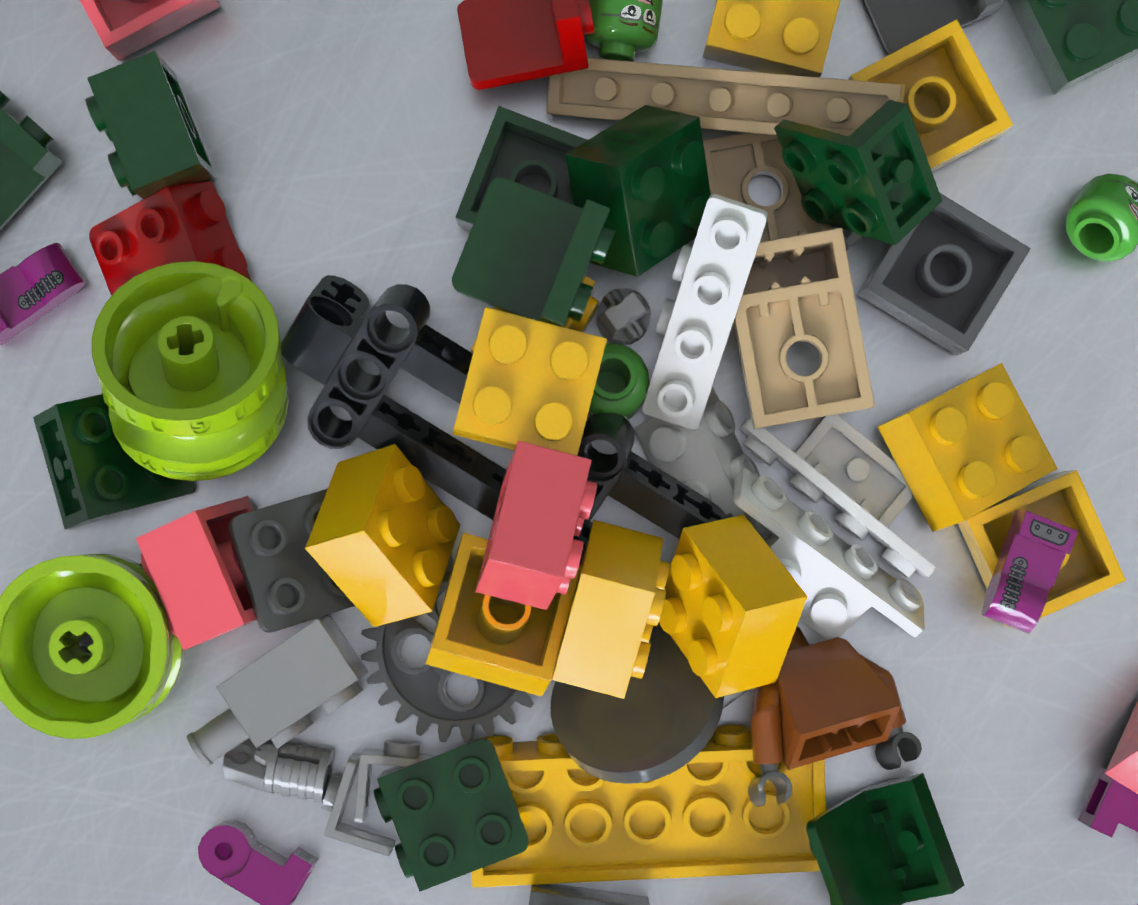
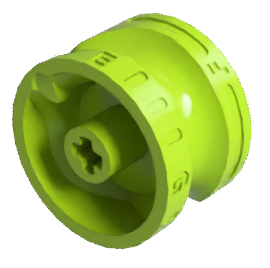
M195 261L170 263L149 269L133 277L118 288L104 304L96 319L91 338L92 359L104 401L109 407V418L114 435L123 450L136 463L153 473L170 479L186 481L212 480L233 474L249 466L269 449L277 439L286 420L289 405L288 385L282 361L279 326L273 307L264 293L252 281L232 269L212 263Z
M106 553L57 557L40 562L21 573L6 587L0 596V700L16 718L30 728L49 736L66 739H84L107 734L150 713L167 697L178 680L184 665L186 650L183 651L179 639L170 631L165 606L155 583L147 577L142 564L136 561ZM90 635L93 644L83 646V636Z

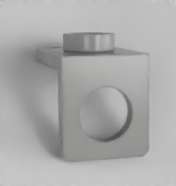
M384 741V750L365 748L360 754L354 822L363 823L368 815L373 764L407 767L435 755L419 753L420 744L406 741Z
M353 753L347 761L343 777L332 774L321 807L331 811L324 836L390 856L396 842L394 839L341 823L360 761V755Z

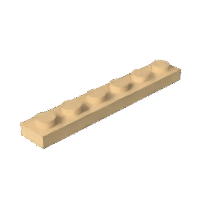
M587 57L589 68L549 76L546 114L620 121L642 106L649 105L697 116L700 118L701 128L776 135L774 127L785 119L850 136L888 100L903 103L905 85Z

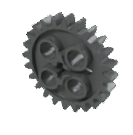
M450 555L433 611L426 613L436 623L439 617L437 601L447 588L454 563L452 555ZM415 616L379 626V628L362 630L361 635L375 640L377 643L376 649L361 655V660L378 662L380 669L366 679L367 683L386 684L388 690L381 696L378 703L380 706H384L397 700L401 704L395 718L398 724L404 722L413 714L417 716L416 734L422 736L433 723L438 725L440 742H447L453 727H459L465 743L471 742L474 725L480 723L483 730L491 737L496 735L494 717L500 715L506 722L513 725L517 722L515 713L511 708L515 702L532 708L534 705L531 697L526 692L477 678L478 694L470 704L458 705L452 702L448 697L446 686L450 676L455 672L426 664L423 667L413 669L402 660L400 654L401 646L409 636L421 634L428 639L430 645L434 634L418 623Z

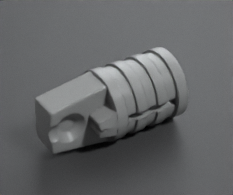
M619 288L611 290L604 296L598 307L597 326L601 335L607 341L624 346L631 345L639 341L646 333L651 320V310L642 294L633 289Z
M247 739L225 754L223 778L267 793H281L283 796H297L299 799H313L316 802L323 803L332 776L334 750H322L314 746L305 747L297 743H285L277 749L271 740L256 748L252 741Z

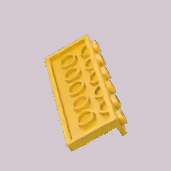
M727 724L718 726L706 746L686 765L662 778L632 784L605 781L587 773L572 760L556 733L542 734L537 737V741L513 742L511 737L503 735L483 737L490 740L495 747L527 831L529 844L527 849L520 854L471 872L472 888L820 871L818 862L810 849L806 826L809 820L826 811L825 759L791 770L787 769L784 761L778 763L779 772L785 774L791 781L792 794L785 803L778 804L776 800V787L771 781L767 780L764 785L765 805L757 807L750 801L748 786L755 776L761 774L760 764L753 762L751 731L745 725Z

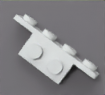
M712 194L709 197L693 248L683 245L676 263L672 279L682 282L676 301L666 299L657 324L656 333L665 335L642 407L644 414L694 431L699 428L768 219V213L765 210L717 194Z
M713 386L697 430H689L657 418H652L634 427L651 464L708 498L725 515L732 513L733 517L745 515L764 541L773 533L733 502L735 476L744 467L758 477L760 475L753 460L744 454L734 433L735 421L729 408L719 400Z
M836 414L823 417L795 452L765 428L753 429L751 417L747 418L740 426V429L749 436L743 445L769 466L777 459L795 473L789 480L791 485L814 503H817L822 496L841 511L835 520L861 541L870 534L887 549L881 557L899 573L909 579L914 572L923 577H930L935 571L936 567L888 529L890 524L913 497L896 462Z
M745 467L735 476L733 502L773 532L765 542L808 596L800 616L802 622L829 640L840 637L872 606L913 637H917L925 629L923 598L910 582L903 578L895 579L878 567L877 562L866 549L856 544L850 546L832 532L829 524L819 514L811 510L805 512L787 499L782 488L772 479L766 476L758 477Z

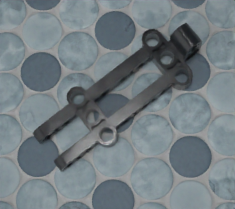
M333 275L323 277L307 297L281 342L282 356L290 364L325 385L310 409L307 418L308 430L312 437L320 445L330 449L347 447L357 437L377 450L396 444L409 462L420 471L423 478L493 520L506 469L384 395L401 367L460 404L473 353L427 325L431 315L430 304L426 296L419 289L408 284H396L387 288L364 319L362 316L369 306L367 295L356 285L344 278ZM386 311L401 313L407 319L410 328L394 326L388 320ZM357 359L372 361L378 367L380 375H372L365 372L360 367ZM330 405L344 408L352 420L338 418L333 414ZM616 413L593 414L586 421L577 455L592 460L587 481L597 483L596 495L589 519L584 520L580 536L573 537L575 540L584 542L580 566L592 527L591 519L607 496L612 497L680 539L682 530L685 527L727 518L725 513L708 498L633 453L631 450L635 441L634 430L630 422L623 415ZM595 440L607 441L616 448L617 452L614 454L600 453L592 446L591 442Z

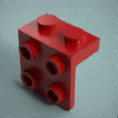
M464 0L457 7L471 86L475 89H488L589 68L583 36L595 33L589 0Z
M213 181L167 186L95 225L89 232L90 243L111 296L133 277L149 269L177 262L195 261L216 264L232 269L251 281L247 271L246 259L238 248L226 217L224 203L217 194Z

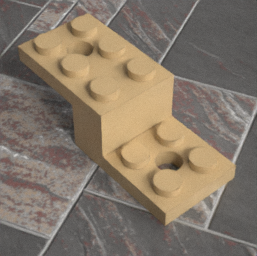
M740 133L703 140L711 195L717 194L765 210L768 213V219L734 319L753 429L875 407L842 228L833 229L831 225L819 224L812 220L804 211L801 204V193L792 171L783 161L781 154L783 149L777 135ZM757 175H770L778 181L781 187V196L775 204L761 206L750 198L748 184ZM800 341L808 342L818 350L820 364L812 375L800 376L788 367L786 354L793 343Z

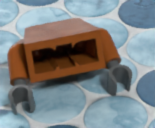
M797 626L777 681L757 687L754 690L750 727L753 762L760 764L761 774L755 776L748 786L750 801L757 807L765 805L764 785L767 780L771 781L776 787V800L778 804L785 803L792 794L791 781L785 774L779 772L778 763L783 761L787 769L791 770L877 744L875 752L877 761L886 770L897 769L901 766V758L898 755L897 746L905 762L916 760L922 750L921 742L914 734L903 731L902 725L907 721L893 675L888 670L859 654L846 639L836 637L810 645L801 629Z

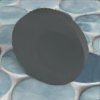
M658 623L657 627L653 626L649 640L651 647L642 679L630 677L624 699L555 681L551 696V719L555 733L572 760L587 773L602 780L632 784L648 782L669 775L698 755L718 726L722 714L724 696L719 698L713 696L701 677L692 671L688 659L670 634H667L662 629L660 623Z

